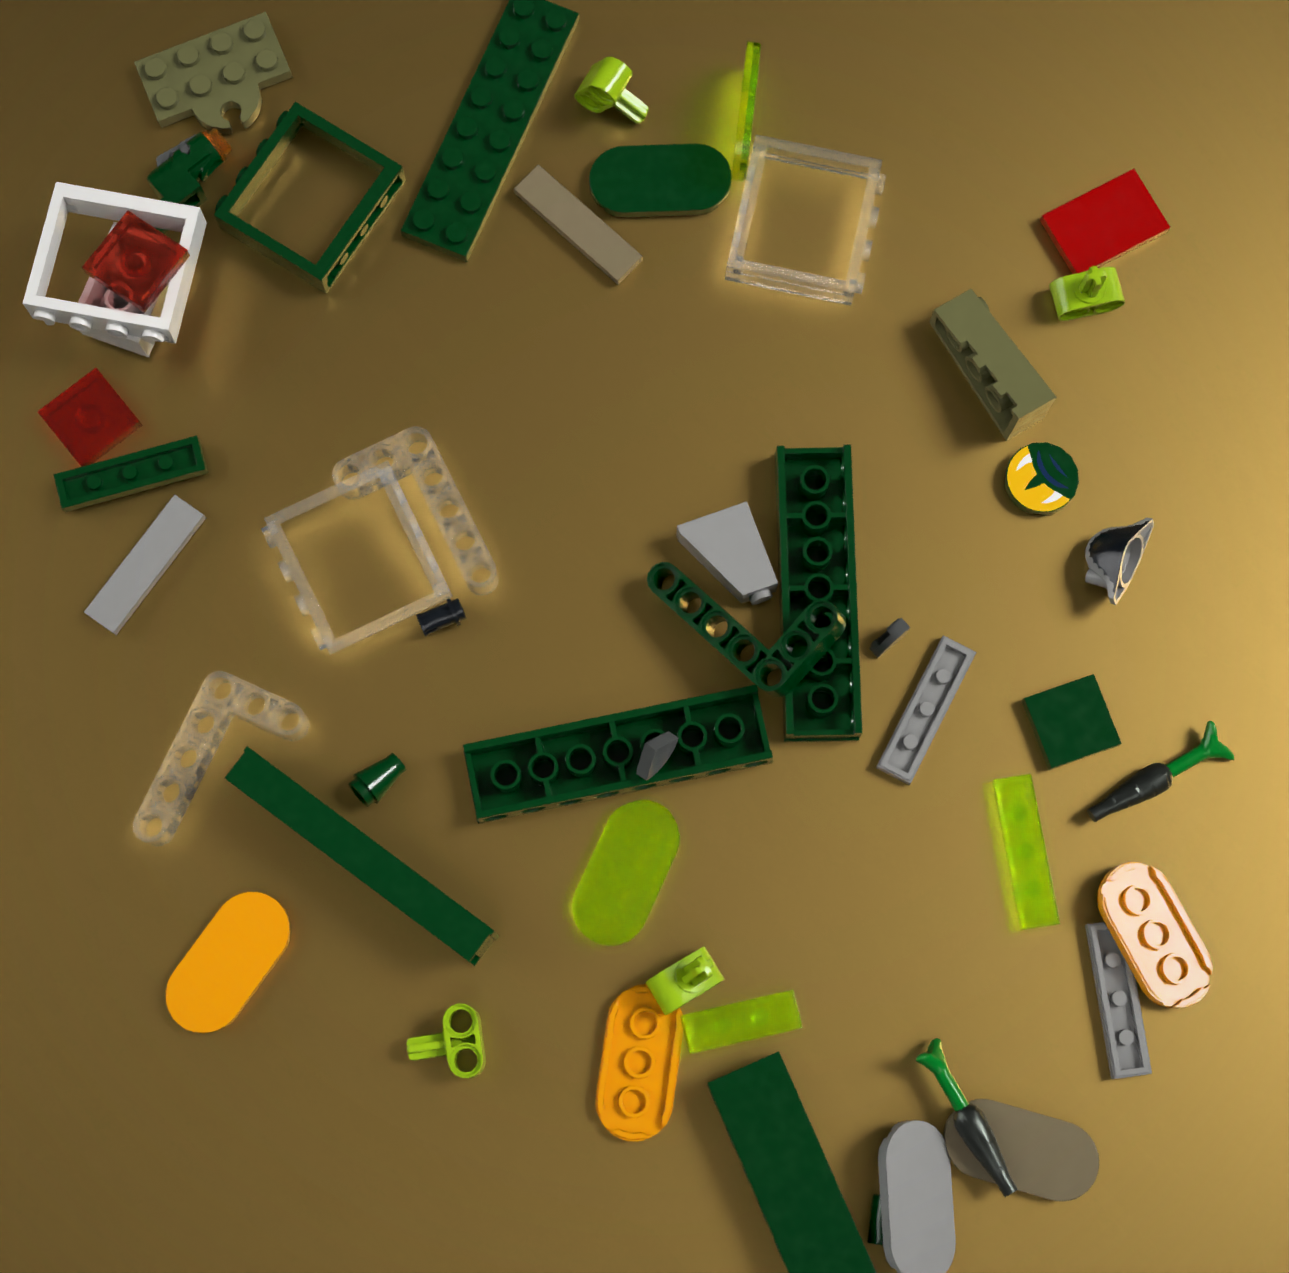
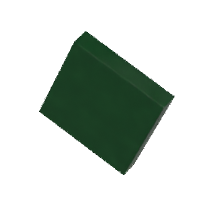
M1094 674L1022 700L1048 770L1122 744Z

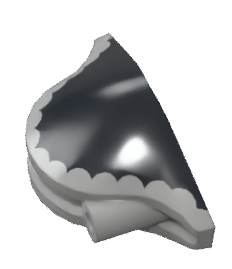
M1145 518L1128 526L1103 529L1096 533L1087 544L1085 558L1089 570L1086 573L1085 582L1106 588L1110 603L1114 605L1118 603L1127 589L1140 563L1154 527L1153 518Z

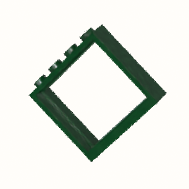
M295 102L289 111L285 110L280 115L276 123V129L269 139L265 138L261 141L256 150V157L251 164L240 170L236 177L235 186L230 193L220 198L215 207L214 217L220 229L327 294L404 185L406 178L403 166ZM302 126L380 173L316 265L238 218V215Z

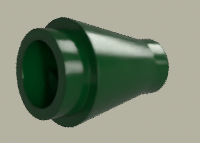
M391 753L386 758L353 774L354 779L348 785L355 796L368 807L373 802L379 803L398 777L406 771V768L401 760L394 753Z

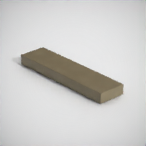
M539 164L514 188L515 195L617 285L642 262V255Z

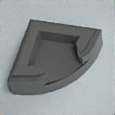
M898 618L887 628L884 634L872 642L869 649L879 658L907 634L910 629L909 625L902 618Z
M668 731L646 742L636 774L646 781L653 777L669 759L679 738Z

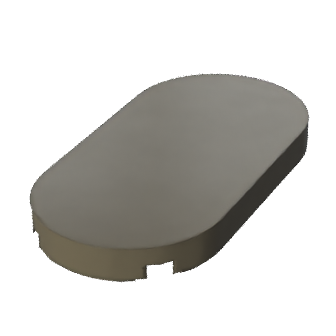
M975 1099L968 1102L969 1104L976 1105L984 1113L997 1140L1009 1175L1018 1191L1054 1201H1069L1085 1194L1095 1182L1099 1170L1098 1151L1091 1137L1079 1126L994 1100ZM955 1111L952 1112L947 1119L943 1132L950 1160L962 1173L996 1184L957 1132L953 1120Z

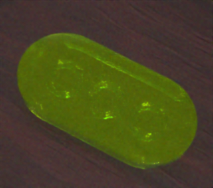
M747 41L732 181L744 182L746 180L761 52L760 42Z
M637 800L626 805L624 804L610 816L573 897L574 920L579 930L589 940L604 946L621 945L636 937L644 927L680 844L678 825L670 811L663 805L651 800Z

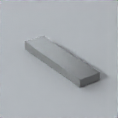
M174 494L84 613L117 635L206 517Z
M944 635L942 636L876 766L877 769L908 785L911 784L977 652Z
M1104 922L1087 924L1085 929L1111 1079L1152 1074L1136 979Z

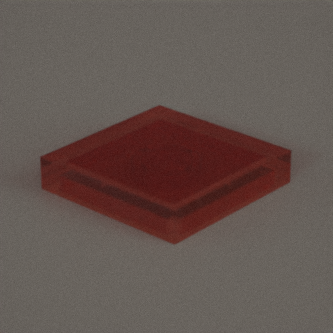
M127 211L82 268L87 275L145 313L190 257V254L186 248L130 211Z
M97 368L93 369L37 411L81 467L93 464L143 426Z

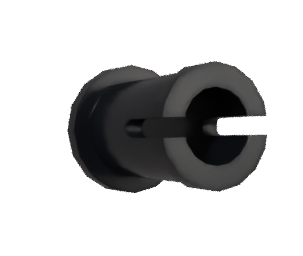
M448 598L446 599L447 603L424 613L416 614L425 636L455 623L459 626L461 625L460 621L467 619L458 598L452 601Z

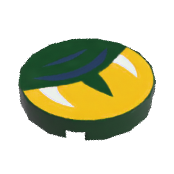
M1047 442L1031 443L1020 448L1009 460L1004 479L1005 490L1010 500L1022 511L1030 514L1051 515L1062 510L1075 496L1079 484L1078 468L1072 457L1061 447Z

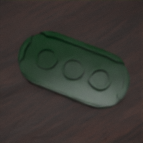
M704 144L614 147L602 153L595 160L589 176L590 192L595 202L604 208L607 213L625 218L686 216L710 213L718 208V205L726 199L730 192L732 181L731 169L726 158L715 148Z

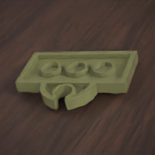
M266 12L134 62L161 128L195 116L201 126L212 133L223 135L233 134L230 122L223 118L226 111L233 108L241 110L239 118L245 129H247L260 114L262 106L260 90L293 77Z

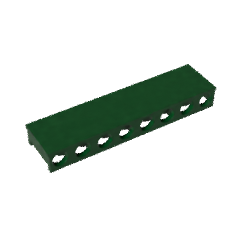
M851 445L832 448H785L784 446H777L775 453L781 636L812 602L817 600H827L834 604L844 615L846 621L845 630L798 685L788 695L783 696L784 742L859 741L862 735ZM831 612L823 613L818 619V628L828 627L833 620V614ZM800 641L794 645L792 650L793 657H800L806 652L807 641Z
M757 685L463 745L478 824L773 763V755L769 746ZM669 731L679 738L677 744L663 767L646 781L636 774L644 744Z
M248 746L243 750V755L226 775V780L476 966L493 941L499 938V935L492 928Z
M780 1052L773 1053L708 1082V1089L787 1272L876 1273Z

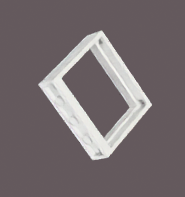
M56 182L22 304L33 319L42 320L46 325H54L55 322L69 324L71 328L82 332H90L91 329L105 331L108 335L124 339L130 335L141 337L145 342L154 345L156 341L176 344L207 224L200 207ZM68 212L182 232L160 318L46 297Z

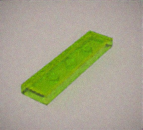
M1026 774L994 779L992 784L1020 931L1058 925L1060 920L1032 775Z

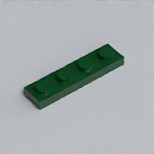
M196 435L53 475L61 508L66 513L208 474L200 439Z

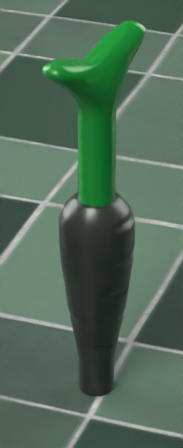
M1208 721L1203 738L1196 748L1166 765L1152 763L1143 768L1101 802L1087 809L1088 815L1092 821L1097 822L1109 814L1132 807L1165 792L1171 787L1175 776L1205 759L1225 758L1234 760V754L1227 746L1218 741L1217 727L1213 721Z
M938 1038L933 1039L928 1046L927 1053H921L915 1060L935 1075L955 1110L953 1120L957 1132L976 1159L996 1182L1003 1196L1007 1197L1018 1189L1009 1175L994 1133L982 1110L976 1105L968 1103L951 1074L943 1054L941 1040Z

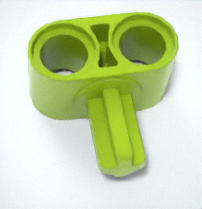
M610 56L593 64L574 95L579 104L592 112L601 113L613 106L636 124L643 121L649 110L645 103L626 89L627 83L633 75L631 69L619 59Z
M1091 266L1088 271L1063 276L1049 284L1058 320L1060 321L1106 313L1118 309L1125 304L1115 267L1098 269L1097 266Z
M704 946L656 974L645 983L666 1016L725 979Z
M462 1003L449 1007L443 1016L442 1033L407 1039L409 1059L416 1061L446 1056L450 1070L460 1078L478 1076L483 1071L486 1062L481 1020L478 1012L473 1007ZM461 1010L468 1011L472 1017L471 1027L466 1032H456L452 1027L453 1016ZM466 1049L474 1051L477 1056V1065L469 1072L460 1070L457 1065L459 1053Z

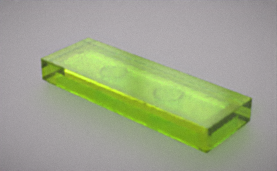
M794 990L680 1016L689 1054L803 1028Z

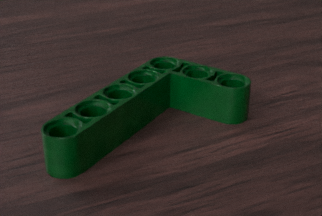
M660 562L655 564L648 572L647 583L651 591L754 684L773 697L780 698L788 695L845 630L846 621L841 611L827 600H817L812 602L769 650L674 565L668 562ZM669 575H674L673 585L669 589L662 590L664 579ZM700 598L701 605L699 609L689 614V603L693 599ZM831 612L833 614L831 624L826 628H818L817 622L819 617L823 613ZM726 621L728 627L725 634L721 637H715L714 629L716 625ZM800 641H807L806 652L800 657H793L792 650L794 645ZM754 645L753 657L748 661L742 662L740 658L742 650L746 646ZM781 669L782 677L779 683L774 686H768L767 678L770 672Z

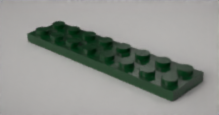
M509 0L401 228L403 237L468 262L580 20L579 13L547 0Z

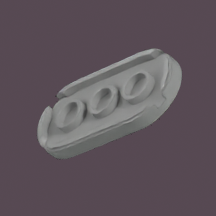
M921 1120L902 1121L890 1129L892 1131L887 1138L883 1139L878 1154L884 1254L890 1267L896 1269L897 1273H946L954 1258L956 1238L951 1162L946 1149L945 1139L940 1131L928 1122Z

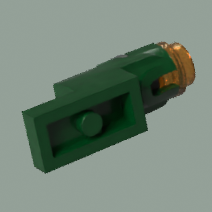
M216 128L211 129L209 132L204 130L202 133L200 132L180 142L179 145L157 156V168L146 179L160 200L199 207L208 199L198 182L200 180L205 182L212 172L228 159L226 155L232 151V148ZM139 225L141 231L157 237H161L169 231Z

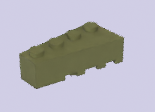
M969 289L934 309L930 319L931 326L1005 440L1013 438L1042 421L1057 397L992 316L984 299L977 297L973 290Z

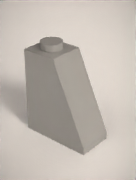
M747 501L677 525L676 536L678 541L741 604L751 601V604L755 605L773 597L772 593L776 592L778 581Z

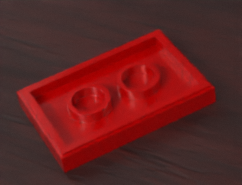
M1135 169L1049 211L1040 218V222L1072 274L1088 271L1091 266L1099 268L1167 233L1171 228Z

